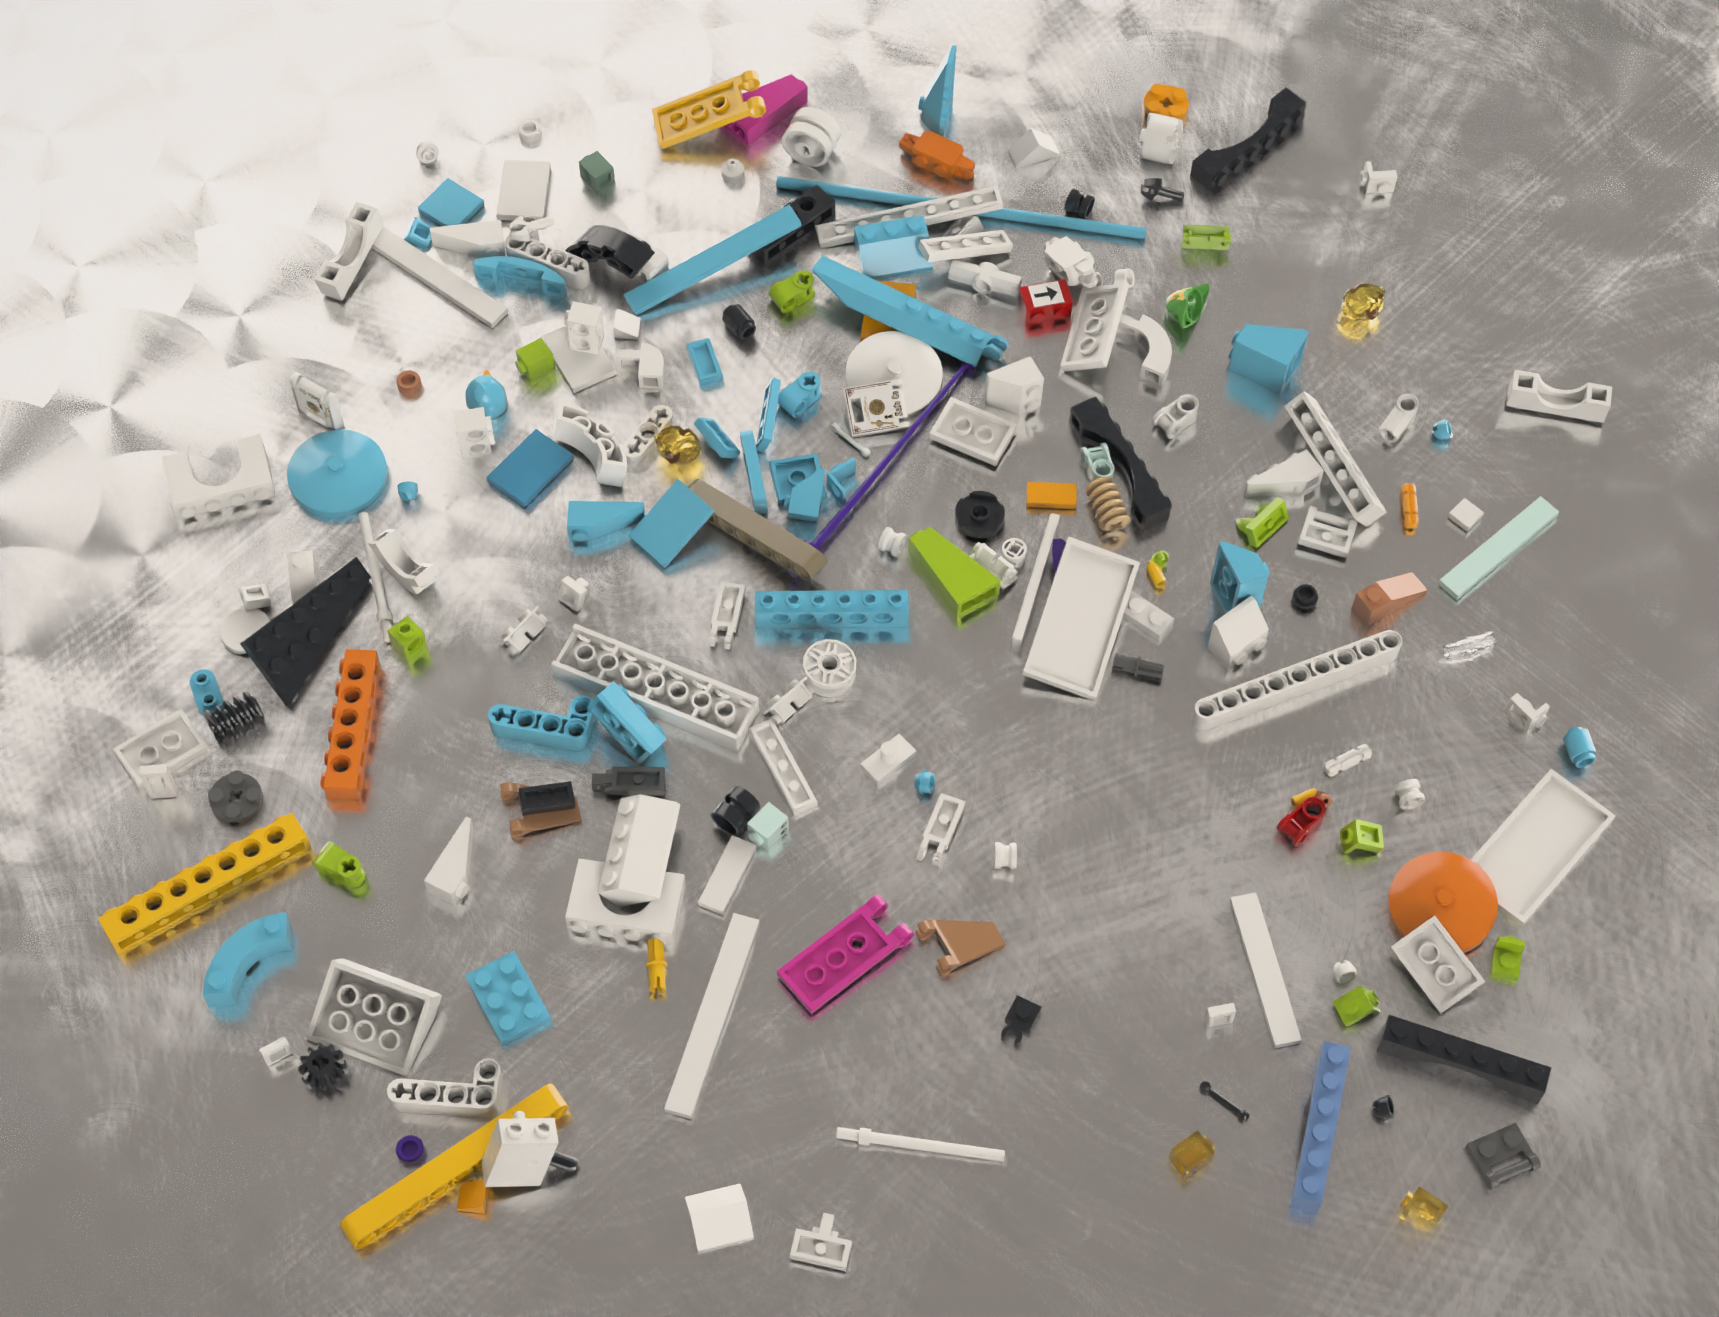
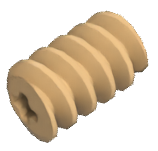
M1101 477L1088 484L1086 494L1089 497V502L1092 505L1101 530L1107 532L1118 531L1128 526L1131 519L1127 516L1128 511L1124 508L1123 500L1120 499L1121 494L1117 491V485L1111 483L1112 479L1110 477Z

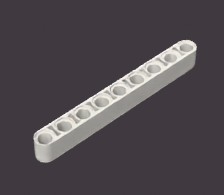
M1386 630L1202 698L1195 704L1192 723L1199 730H1210L1390 663L1399 654L1402 637L1394 630ZM1316 670H1322L1324 673H1319ZM1294 678L1300 679L1302 682L1295 681ZM1270 687H1276L1279 690H1273ZM1247 696H1254L1256 699H1250ZM1223 704H1229V705H1231L1232 707L1229 708V707L1224 706ZM1200 713H1207L1210 716H1203Z

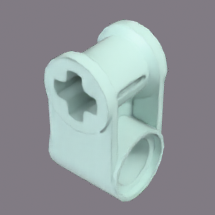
M1101 443L1100 446L1089 449L1082 447L1080 449L1081 461L1086 469L1090 483L1101 477H1110L1112 479L1111 483H1113L1114 465L1107 444Z

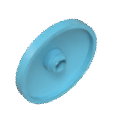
M344 429L325 431L307 439L293 453L287 468L288 485L296 502L302 508L315 515L329 518L351 516L365 510L382 494L388 479L386 459L378 444L362 433Z

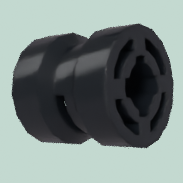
M1073 188L1066 199L1064 210L1070 213L1077 212L1080 217L1087 219L1093 209L1095 197L1089 194L1083 195L1079 190Z

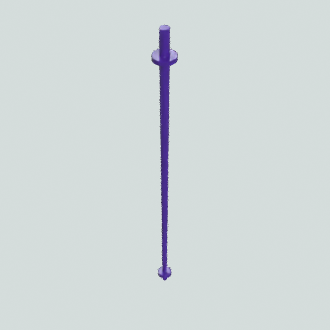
M963 361L964 364L813 542L806 540L804 542L821 552L820 547L964 370L967 367L973 368V365ZM788 570V573H789L792 577H796V576H797V575H795L794 573H792V572H790V571Z

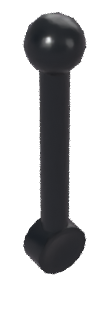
M1203 1081L1200 1084L1199 1089L1202 1093H1209L1239 1114L1241 1120L1244 1121L1250 1117L1247 1110H1241L1214 1091L1209 1082Z

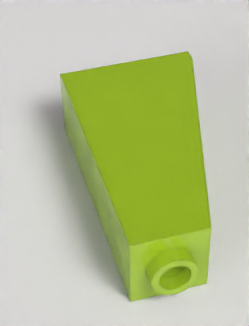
M928 527L923 531L918 530L909 537V553L956 617L999 595L1001 581L933 528Z

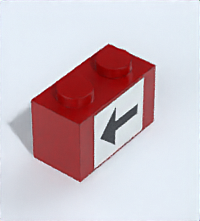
M1066 279L1019 287L1018 303L1025 324L1040 323L1045 320L1063 319L1071 316L1073 300Z

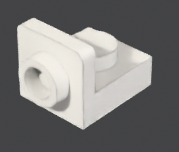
M1516 693L1510 698L1504 711L1527 732L1534 726L1539 728L1548 719L1546 714L1550 706L1545 703L1535 710L1527 699L1522 698Z

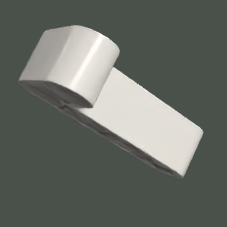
M523 216V220L526 222L536 220L531 216ZM538 230L530 233L531 241L512 239V232H509L507 235L505 247L508 257L527 259L542 264L565 279L567 286L575 289H584L590 284L588 262L581 257L539 241Z
M487 1058L477 1063L473 1084L401 1078L392 1081L388 1085L387 1095L393 1109L398 1112L490 1118L497 1113L499 1108L502 1074L498 1063L494 1059ZM491 1071L495 1073L490 1079L482 1078L486 1072ZM427 1094L436 1095L431 1101H423ZM455 1096L464 1097L459 1103L450 1102ZM483 1098L492 1099L487 1105L478 1104Z

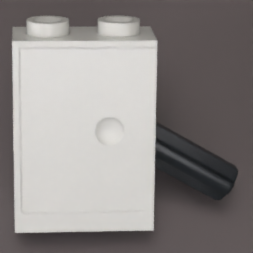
M523 1111L515 1112L513 1115L514 1119H498L481 1161L485 1187L540 1186L549 1165L570 1173L574 1172L578 1165L577 1158L556 1151L559 1142L555 1118H525Z

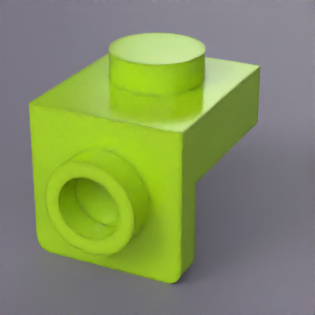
M1361 985L1332 1001L1343 1023L1348 1027L1371 1013L1374 1015L1381 1013L1377 1006L1380 1004L1376 993L1372 989L1369 990Z

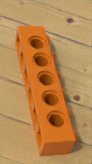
M345 649L344 658H341L339 661L341 680L336 682L335 694L338 696L337 704L332 706L334 724L328 730V742L331 743L330 749L325 751L324 764L327 768L326 773H322L320 781L321 789L325 790L327 799L359 801L380 666L377 650ZM355 677H361L358 680H352ZM358 699L356 702L349 703L350 700ZM348 722H354L350 726H345ZM345 745H351L347 749H341ZM342 768H347L344 772H337Z

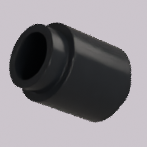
M729 305L723 311L722 321L736 337L745 340L755 333V321L741 305Z

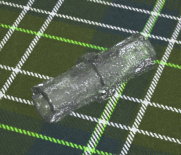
M1492 631L1474 637L1466 636L1461 641L1444 645L1443 654L1448 656L1446 657L1447 661L1465 655L1473 656L1480 650L1495 647L1497 643Z

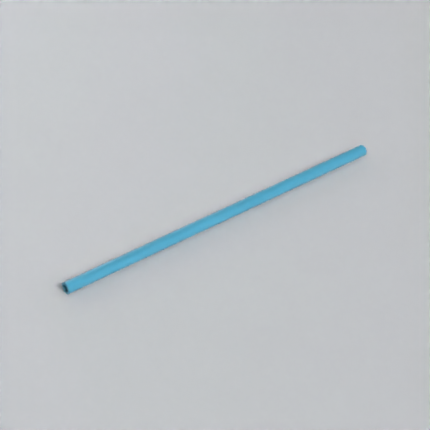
M777 176L776 181L777 188L806 191L818 185L828 195L904 206L938 199ZM1009 208L974 215L1145 240L1147 228Z

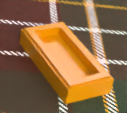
M1027 482L1026 507L1076 509L1077 484Z

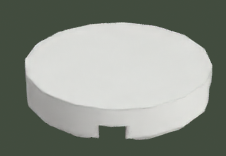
M245 607L237 608L228 613L222 620L220 626L221 640L229 651L234 654H244L246 652L240 643L270 620L264 612L257 608L245 610Z

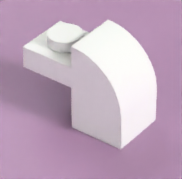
M642 343L641 350L616 349L617 371L638 372L639 388L664 389V360L661 352L656 347L648 343Z

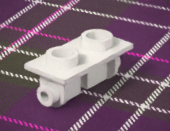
M976 543L973 547L975 553L970 555V557L995 575L1001 581L1000 587L1002 589L1018 580L1019 577L1016 576L1018 571L1015 570L1016 567L1001 556L996 561V552L985 543Z
M536 606L532 612L526 609L517 619L520 624L515 629L510 626L500 636L503 641L498 647L501 648L505 644L508 647L506 651L511 656L520 654L530 642L524 634L527 632L534 638L546 627L547 618L542 614L538 616L535 613L539 607Z
M807 677L800 681L796 678L784 687L787 692L782 697L777 694L766 703L769 708L762 714L765 715L770 712L773 715L771 718L776 725L779 723L783 724L796 712L790 705L791 702L799 709L813 697L814 689L810 685L805 686L803 683Z

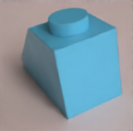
M818 469L794 486L790 495H785L783 510H788L787 518L811 522L817 521L825 469Z

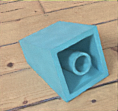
M1246 324L1241 332L1237 331L1231 341V344L1234 346L1228 355V358L1231 359L1229 370L1281 394L1302 361L1309 331Z

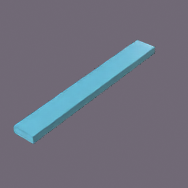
M789 204L623 294L625 300L635 316L801 227V221Z

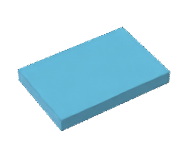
M677 479L631 531L629 536L666 568L715 511L683 482Z

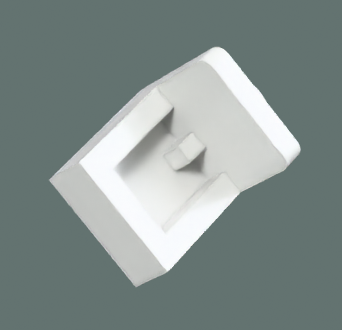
M1371 161L1365 162L1364 170L1360 171V183L1364 185L1366 194L1394 192L1397 181L1396 170L1373 171Z

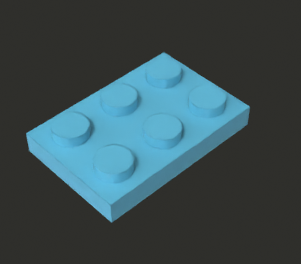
M515 951L465 975L470 988L502 1046L552 1021Z

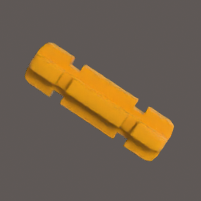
M1405 483L1401 488L1403 516L1405 517L1404 526L1406 529H1415L1419 523L1418 515H1416L1418 513L1415 495L1416 487L1412 483Z

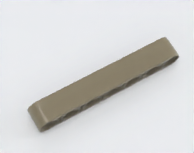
M695 479L688 488L715 511L707 520L709 523L800 578L811 581L827 564L826 557L818 549L706 482Z

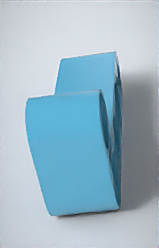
M587 696L576 697L570 704L567 716L497 704L488 711L490 729L495 736L580 751L588 746L595 723V716L586 708L592 700ZM582 710L588 711V712L585 713V714H579V713H578V712H580V711H582ZM526 723L531 724L528 727H521L523 724ZM550 728H555V729H556L555 731H552V732L546 731V730H548V729H550ZM574 733H581V735L577 737L571 736Z

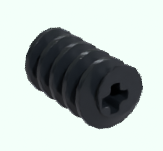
M243 691V700L236 695L233 696V705L227 700L223 701V710L218 705H215L214 714L207 709L204 710L205 720L216 741V733L221 734L224 738L227 737L226 728L235 733L236 723L242 728L246 727L245 719L255 723V714L259 715L262 719L265 718L253 694L251 696L247 691Z

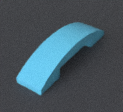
M493 256L475 259L473 262L475 278L498 283L500 277L505 276L540 284L544 294L562 298L567 296L565 279L550 268L534 261L517 257Z

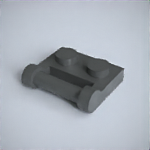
M1517 1123L1469 1142L1465 1146L1489 1189L1496 1188L1500 1182L1527 1170L1534 1171L1541 1168L1538 1156L1531 1150ZM1519 1154L1523 1158L1522 1161L1499 1171L1493 1172L1490 1169L1491 1166Z

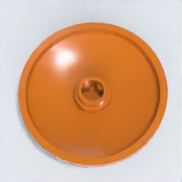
M1430 852L1411 859L1397 872L1388 895V911L1394 928L1402 938L1435 915L1462 952L1466 953L1480 945L1491 932L1498 912V898L1491 879L1475 862L1451 852Z

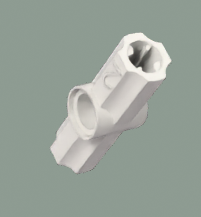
M954 259L948 274V279L972 285L973 289L981 294H989L991 291L1017 297L1019 287L1022 284L1021 276L999 271L990 262H982L976 265Z

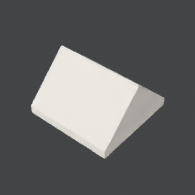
M741 1184L685 1197L698 1252L754 1239L747 1201Z

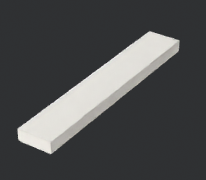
M1050 514L1012 636L1011 649L1015 652L1020 653L1052 551L1053 539L1056 538L1059 528L1060 515Z
M1257 892L1231 897L1230 905L1273 1047L1275 1049L1300 1044L1302 1039Z

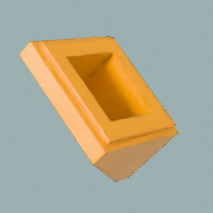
M484 1180L461 1182L456 1210L485 1214L490 1187L484 1186Z

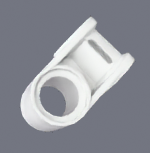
M1184 394L1168 406L1160 409L1154 415L1152 422L1155 425H1159L1166 432L1168 439H1173L1196 421L1199 401L1191 394Z

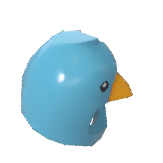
M487 369L480 376L473 378L467 385L465 400L468 409L484 407L485 417L490 416L491 420L498 418L505 412L507 407L505 389L492 377Z

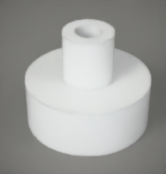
M733 158L723 162L721 165L722 178L729 183L741 181L744 177L743 163Z

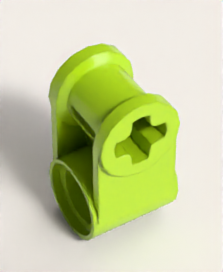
M798 271L785 280L775 283L770 288L768 295L781 312L788 313L814 297V277L809 271Z
M330 841L327 842L312 862V865L319 872L349 888L361 886L366 879V874L361 867L359 859Z

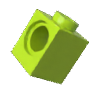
M408 615L387 630L391 646L407 662L427 648L424 631Z

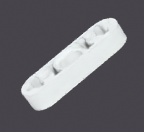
M666 405L655 406L624 443L623 446L628 463H641L673 424V413L670 407ZM647 430L653 431L655 433V435L652 438H644L641 436V434ZM638 448L639 453L633 452L630 454V450L635 451Z

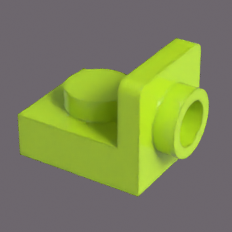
M1354 819L1340 830L1343 853L1348 854L1356 848L1376 853L1384 849L1382 826L1379 824Z
M1499 936L1493 946L1490 976L1517 981L1520 975L1522 952L1526 942L1518 940L1514 936Z

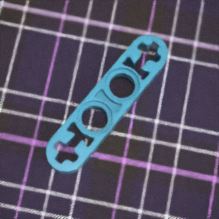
M740 431L741 447L754 512L758 514L768 513L767 499L753 431Z

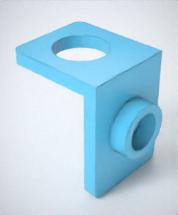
M854 458L835 465L832 470L826 473V487L841 505L846 503V491L839 482L855 474L856 460Z

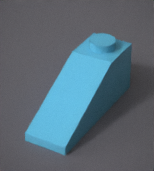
M569 501L567 516L568 539L576 541L595 540L638 523L645 517L644 502Z

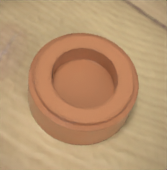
M406 370L397 376V388L402 394L413 395L421 389V378L417 372Z

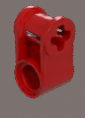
M1317 797L1307 798L1295 810L1288 813L1278 823L1276 829L1279 832L1283 831L1293 841L1292 844L1298 847L1322 824L1326 812L1325 803ZM1307 811H1315L1318 815L1312 816Z

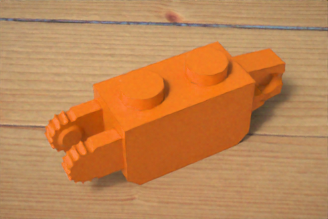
M925 131L920 137L905 133L900 139L899 148L912 156L911 162L918 167L925 168L939 177H944L950 181L954 177L966 182L973 180L975 163L972 159L970 160L963 156L964 150L962 145L932 131Z

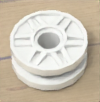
M825 639L815 642L807 649L803 657L802 677H807L804 681L805 685H810L814 689V693L822 697L843 695L852 687L855 681L857 660L853 650L847 644L838 640ZM828 666H829V667H833L834 669H833V670H827V669H825V667H828Z

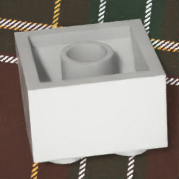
M1031 356L987 373L984 400L986 405L1018 415L1032 412L1041 406L1044 377Z
M1252 595L1213 623L1207 649L1227 669L1234 664L1240 665L1246 660L1248 654L1254 650L1259 651L1267 643L1266 638L1269 628Z

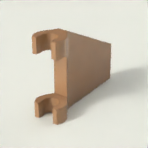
M512 782L500 784L502 801H510L518 797L520 804L518 788L531 786ZM574 796L575 809L524 815L523 819L510 820L509 830L511 838H518L532 831L582 822L576 796Z
M932 919L918 923L917 927L919 929L915 930L920 941L927 939L935 933L947 956L937 960L939 965L936 966V969L940 976H944L955 968L1006 945L993 922Z

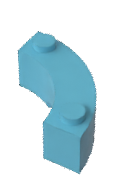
M286 912L254 920L236 931L219 948L209 965L203 985V997L209 1008L237 1005L238 992L247 976L246 972L257 961L261 962L276 953L292 950V927Z

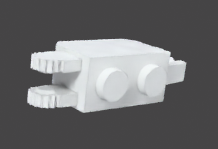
M1066 236L1062 239L1054 237L1051 241L1044 243L1046 248L1045 254L1051 271L1060 279H1066L1067 285L1076 286L1081 283L1086 288H1090L1097 284L1098 281L1093 268L1094 259L1090 252H1085L1078 242H1073Z

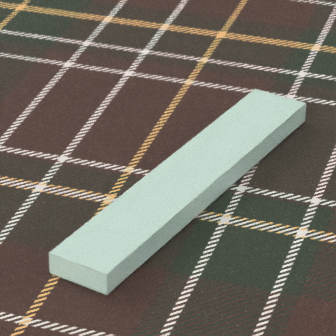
M1540 496L1442 577L1438 585L1455 600H1458L1558 516L1559 511Z

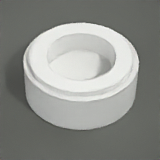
M535 120L521 122L518 126L519 138L527 143L537 141L542 134L540 124Z

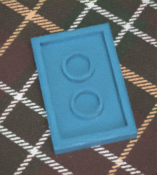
M535 429L487 476V482L525 508L574 459L573 454Z

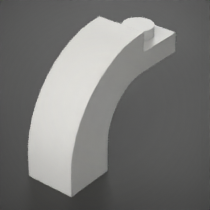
M1121 314L1116 336L1136 343L1144 350L1147 356L1141 366L1139 379L1162 388L1168 376L1172 356L1171 342L1167 333L1156 321L1144 314L1139 321L1131 316Z
M387 529L368 543L387 571L411 593L417 595L437 580L435 575L440 572L436 566L420 561L409 550L396 529Z

